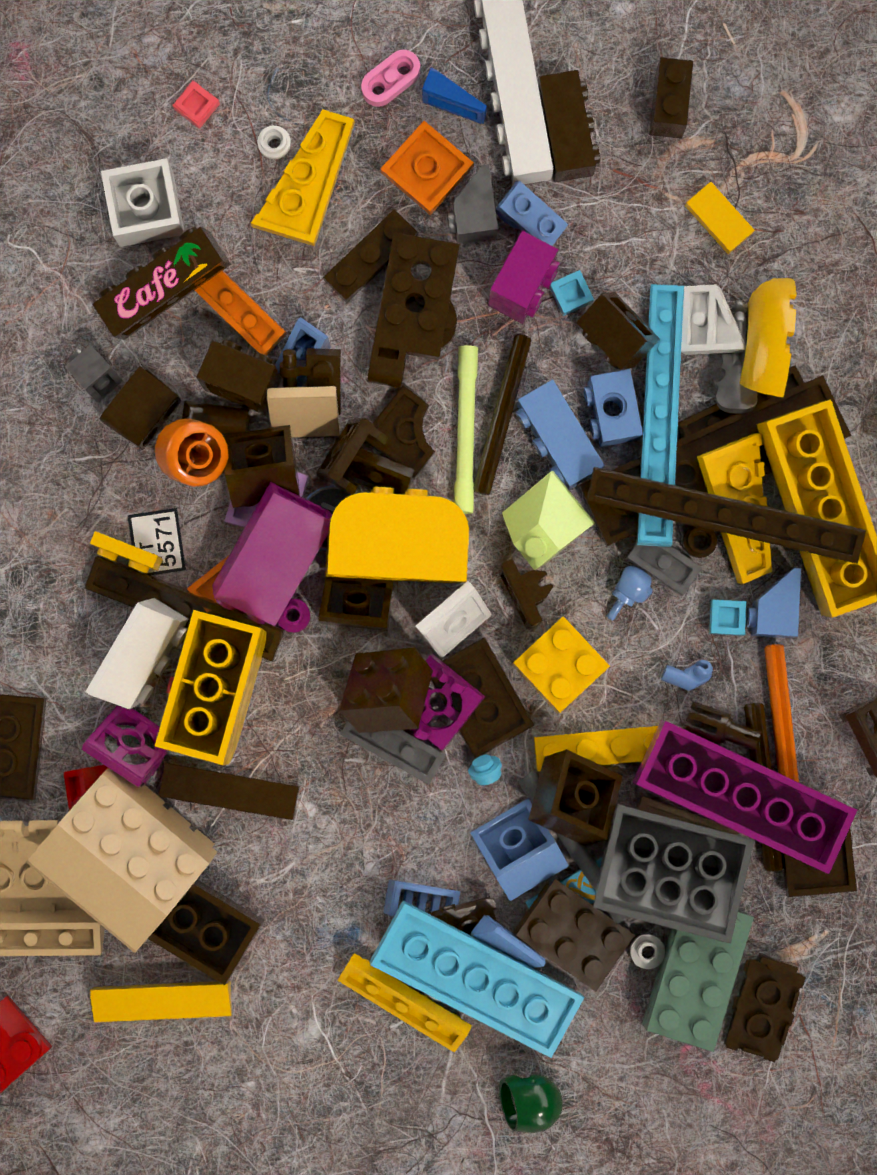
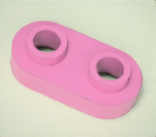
M398 50L367 73L361 84L362 95L365 101L372 106H384L414 84L420 75V61L418 57L409 50ZM401 67H407L410 71L403 75L398 70ZM375 87H382L384 92L377 95L372 90Z

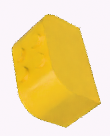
M373 487L371 493L353 494L341 501L335 508L330 520L329 534L327 535L325 577L456 584L467 582L469 525L465 514L454 502L442 497L428 496V490L407 489L405 495L393 494L394 488Z
M193 610L155 747L220 765H228L231 762L241 735L266 642L265 630Z

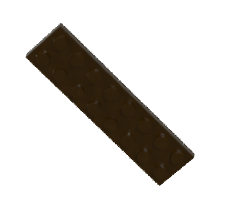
M821 375L784 392V397L775 396L759 403L752 411L737 413L677 440L675 485L708 493L697 456L754 433H759L757 427L759 423L822 401H832L844 439L850 437L851 433L824 376ZM762 442V445L759 446L760 461L764 462V472L766 475L771 473L772 469ZM642 457L611 471L641 477ZM591 480L578 486L606 547L638 533V512L586 501Z

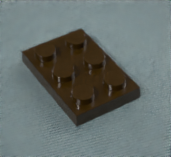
M552 876L512 932L518 939L595 992L635 936L621 924L616 925L611 917L601 910L593 908L591 903Z

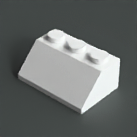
M155 598L138 602L85 692L93 697L127 709H131L139 705V703L144 705L153 692L154 688L150 684L156 674L161 676L171 661L167 655L173 645L178 647L185 638L188 630L184 626L189 619Z

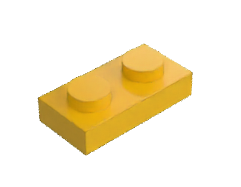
M96 531L90 541L91 545L99 548L97 555L115 562L118 556L130 560L128 567L146 574L149 568L158 571L163 560L158 555Z

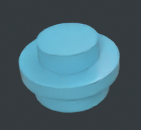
M482 755L472 762L468 773L470 778L475 780L478 785H489L501 777L502 763L496 756Z

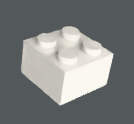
M167 158L101 171L112 234L120 247L180 236L185 232L174 174Z

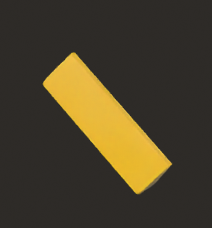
M218 981L102 986L90 989L94 1022L232 1016L231 981H228L226 985Z

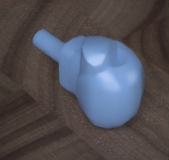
M634 565L624 568L615 586L616 589L612 593L618 599L606 617L613 621L624 604L632 607L635 601L642 603L650 597L653 589L650 587L652 581L647 572Z

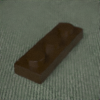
M395 209L323 277L324 281L346 303L388 265L394 232L418 236V232Z

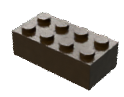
M196 880L168 916L149 936L148 940L221 984L226 985L265 920L201 881Z

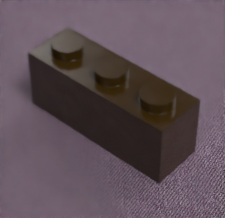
M578 70L539 76L538 88L553 164L554 183L593 176L596 164H600V152L598 144H592L590 135L591 132H594V120L591 112L586 113L584 101L588 100L586 81H580Z

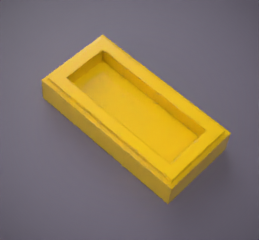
M712 182L708 183L685 204V207L728 255L755 231Z

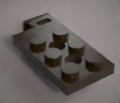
M394 232L367 382L401 388L406 355L434 360L440 359L460 244ZM423 264L430 269L431 274L427 279L418 280L413 277L412 269L416 265ZM417 296L423 299L425 303L424 308L419 312L409 311L405 303L410 297Z

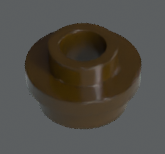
M692 526L684 534L683 546L690 556L705 558L714 552L717 546V537L713 530ZM695 536H702L705 539L704 547L699 548L695 546Z

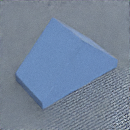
M300 317L275 364L278 372L280 373V362L283 361L284 350L293 349L296 351V360H306L307 348H331L328 336ZM297 376V386L301 387L306 382L307 376Z

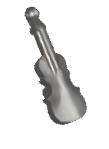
M737 300L732 305V310L735 313L734 319L745 341L746 318L744 313L748 310V305L743 301ZM745 352L722 353L723 365L721 372L725 374V377L722 381L716 383V388L718 389L716 403L721 410L728 413H747L752 411L757 404V392L740 384Z

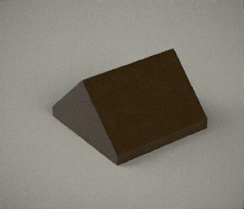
M326 577L318 621L326 625L388 631L394 580Z

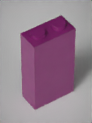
M270 482L212 585L214 598L217 603L229 610L237 608L245 612L256 623L264 624L267 622L275 626L329 534L331 512Z

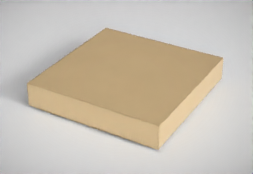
M336 387L267 389L271 428L290 425L292 437L340 435Z

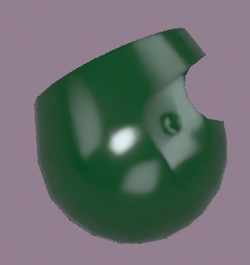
M531 1074L527 1078L510 1075L500 1080L499 1097L501 1108L511 1130L526 1133L543 1132L559 1119L563 1107L562 1095L558 1086L549 1078ZM511 1093H512V1096H513V1099H514L515 1108H514V1105H513V1102H512Z

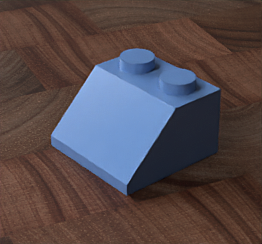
M529 798L470 832L510 901L569 867L549 830L528 820L532 807Z

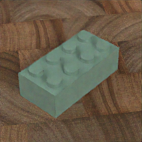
M738 910L731 944L670 929L665 946V956L659 966L642 1022L647 1031L714 1052L752 926L753 916Z

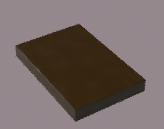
M485 637L442 661L485 696L459 730L475 759L534 726ZM431 677L435 688H442L445 683L440 682L437 677ZM438 692L445 706H447L446 696ZM452 692V706L461 712V695Z
M0 694V797L36 800L47 698Z

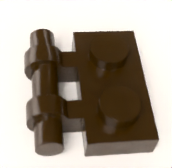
M307 348L306 360H296V351L293 349L284 350L283 361L280 362V375L283 377V387H298L297 376L299 375L307 376V387L334 386L337 393L338 413L341 415V349Z

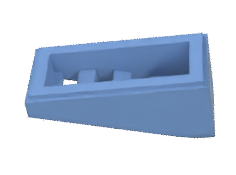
M390 879L386 893L384 914L395 916L398 910L401 889L405 890L403 901L411 905L414 891L419 892L416 907L424 912L428 893L433 894L430 912L439 910L441 896H447L445 906L458 905L460 891Z

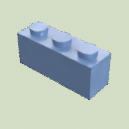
M553 379L518 399V410L515 411V414L524 429L530 427L535 436L532 443L541 457L547 456L553 466L549 471H554L568 490L592 477L594 467H605Z

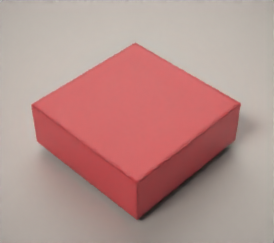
M192 81L172 106L175 111L200 129L220 105V102L199 84Z

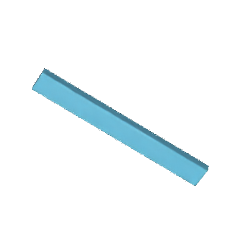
M651 284L648 327L660 340L647 353L641 477L675 485L684 286ZM639 513L637 545L671 547L673 521Z

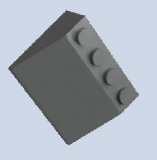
M616 805L608 840L605 841L593 908L731 944L754 840L638 809Z

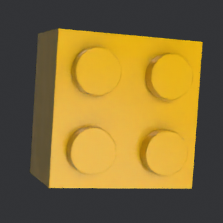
M564 616L512 663V666L557 714L561 713L610 667Z

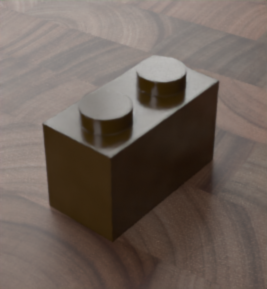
M660 57L655 72L649 135L682 139L688 121L693 71L692 60Z
M616 292L601 293L576 322L583 329L582 334L585 339L593 345H598L605 353L606 361L614 368L620 370L634 368L660 340Z

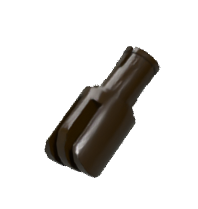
M692 701L690 708L706 716L688 713L686 721L696 727L716 733V735L689 725H684L682 729L719 746L728 741L754 752L756 751L762 731L734 723L731 714Z

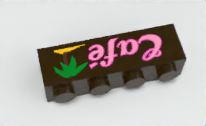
M192 227L180 235L179 239L181 241L171 248L166 246L158 250L152 256L153 261L144 267L141 265L133 268L125 275L127 278L118 286L111 285L99 293L98 296L100 298L92 303V305L114 338L127 339L231 265L209 230L202 227L198 229Z

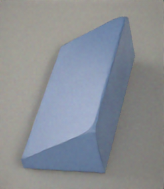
M484 915L471 932L472 937L532 968L543 967L546 963L545 959L536 950L518 939L512 932L488 915Z

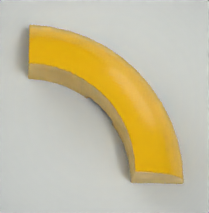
M773 278L766 281L752 293L747 304V342L740 384L745 388L767 395L784 397L792 355L790 353V344L786 343L787 337H793L796 323V309H793V304H790V299L795 300L797 295L794 279Z

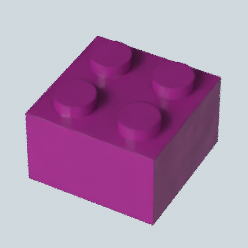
M522 230L490 289L488 306L521 324H524L527 316L534 318L542 303L543 287L549 289L558 273L557 269L560 262L556 261L559 249Z

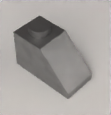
M489 164L480 167L454 200L453 213H448L450 234L456 233L457 243L497 238L498 226Z
M91 344L86 349L82 347L76 350L69 358L70 363L65 366L97 402L101 401L123 381Z

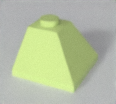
M554 471L547 474L502 512L514 546L534 570L545 565L595 524Z

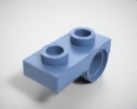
M521 181L514 183L495 209L499 218L509 226L521 231L523 230L553 246L569 225Z

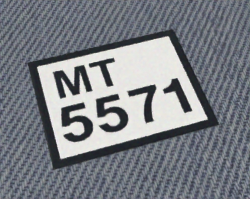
M177 508L127 515L132 546L158 555L163 559L158 571L149 568L146 575L152 576L186 570Z

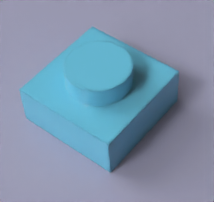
M580 270L558 279L550 285V290L562 316L585 307L594 301Z
M712 599L710 601L709 634L744 636L746 601Z

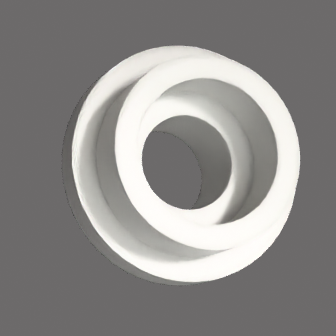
M269 126L260 132L257 144L260 152L266 158L280 159L288 153L291 140L287 131L282 127ZM277 139L280 141V145L277 148H271L268 145L269 142Z
M643 934L632 942L630 955L633 962L640 968L653 969L663 961L665 948L661 940L656 936ZM646 946H652L654 949V954L650 958L642 956V949Z

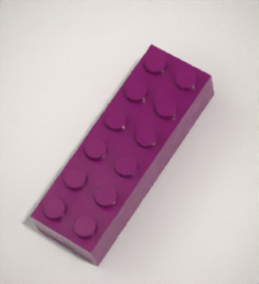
M663 720L660 721L632 782L827 874L832 869L858 811Z

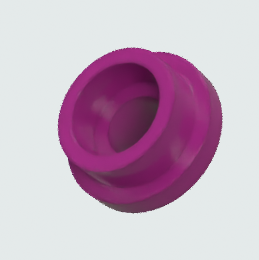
M290 599L278 620V624L285 631L291 633L304 630L311 618L308 606L299 599ZM292 609H296L300 613L299 619L295 622H291L287 618L288 612Z

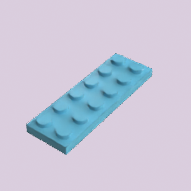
M402 901L369 961L371 966L552 1058L585 998L582 993L405 901Z

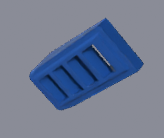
M430 68L422 88L423 103L484 124L487 106L436 69Z

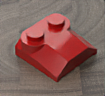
M8 995L0 1001L1 1094L52 1048V1045Z

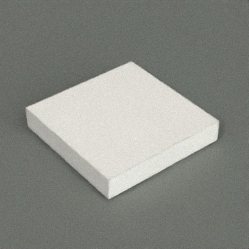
M467 581L420 621L416 627L433 650L442 658L491 616V612L477 590Z

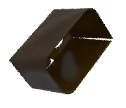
M139 366L100 416V421L141 450H144L180 404L181 399L147 368Z

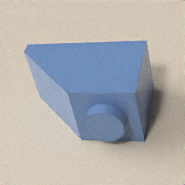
M793 568L787 571L753 602L752 608L747 609L746 625L747 628H751V636L798 637L801 568Z

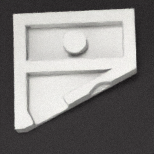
M716 284L684 286L681 352L685 355L745 352V341L721 288Z

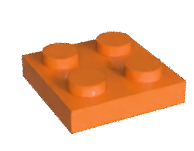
M424 120L380 170L381 174L431 215L474 167V162Z

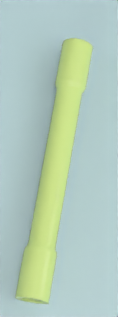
M469 345L458 347L457 372L459 394L454 503L460 507L464 514H473L474 511L473 453L478 347Z

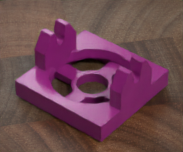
M431 654L426 659V662L433 670L432 677H437L440 682L445 684L442 688L433 690L429 687L425 700L426 709L422 713L419 728L411 730L415 732L414 736L424 741L429 739L438 748L444 750L485 696L435 655ZM435 692H440L447 698V706L443 711H436L430 705V697ZM452 692L461 695V712L452 706ZM445 714L453 721L450 725L441 728L428 726L435 715Z
M119 705L111 711L88 737L81 749L138 788L142 783L147 784L151 775L155 774L164 756L169 751L155 747L160 726L133 708L127 709ZM118 725H129L135 728L121 729ZM145 733L150 737L154 750L145 745V738L143 736ZM109 735L117 739L118 748L114 753L108 751L105 746V741ZM124 735L135 736L139 740L140 745L135 748L128 747L123 743L122 737ZM137 753L148 760L137 765L128 764L123 761L127 754Z

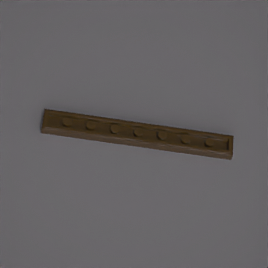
M598 467L593 468L586 501L856 564L859 561L866 530Z

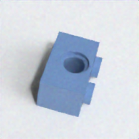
M627 369L590 376L588 386L584 387V398L586 406H592L594 419H590L593 439L599 440L600 447L640 440L643 432L631 370ZM606 402L616 403L620 408V414L614 417L607 415L603 410V404Z

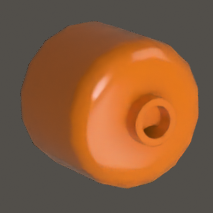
M190 418L178 419L166 425L158 435L155 444V459L161 471L170 479L192 487L205 486L218 479L225 470L229 458L228 445L222 433L213 425Z

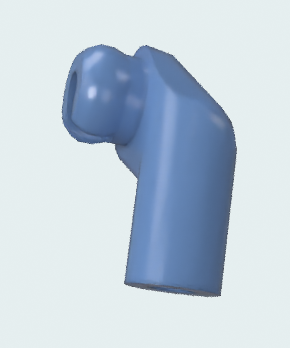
M699 660L683 671L666 665L661 680L685 690H693L709 681L712 676L713 667L707 660Z

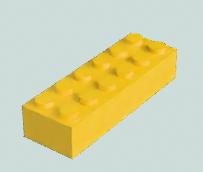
M822 401L757 424L759 433L762 434V442L786 511L866 530L858 564L799 550L821 616L833 618L877 602V535L832 401Z

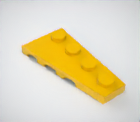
M322 109L300 144L301 147L292 161L290 160L278 184L267 196L266 203L259 214H256L252 220L251 226L253 228L315 246L355 124L353 118Z
M754 433L697 456L708 493L767 506V498L763 496L762 477L765 476L764 462L760 461L759 446L762 445L761 433ZM721 532L737 583L745 584L772 572L770 543Z

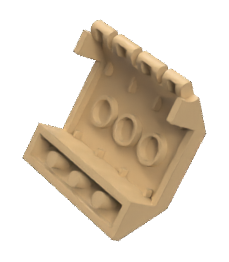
M108 768L57 824L26 863L135 953L210 864L217 851L212 848L215 843L198 829L193 832L189 828L191 823L172 807L167 810L163 806L165 801L144 785L142 788H138Z
M31 820L28 826H25L23 821H0V956H78L102 954L105 928L26 863L57 826L58 820Z

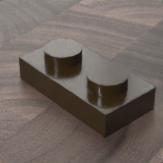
M360 448L342 477L370 489H373V487L394 488L393 494L405 495V492L410 487L415 470Z

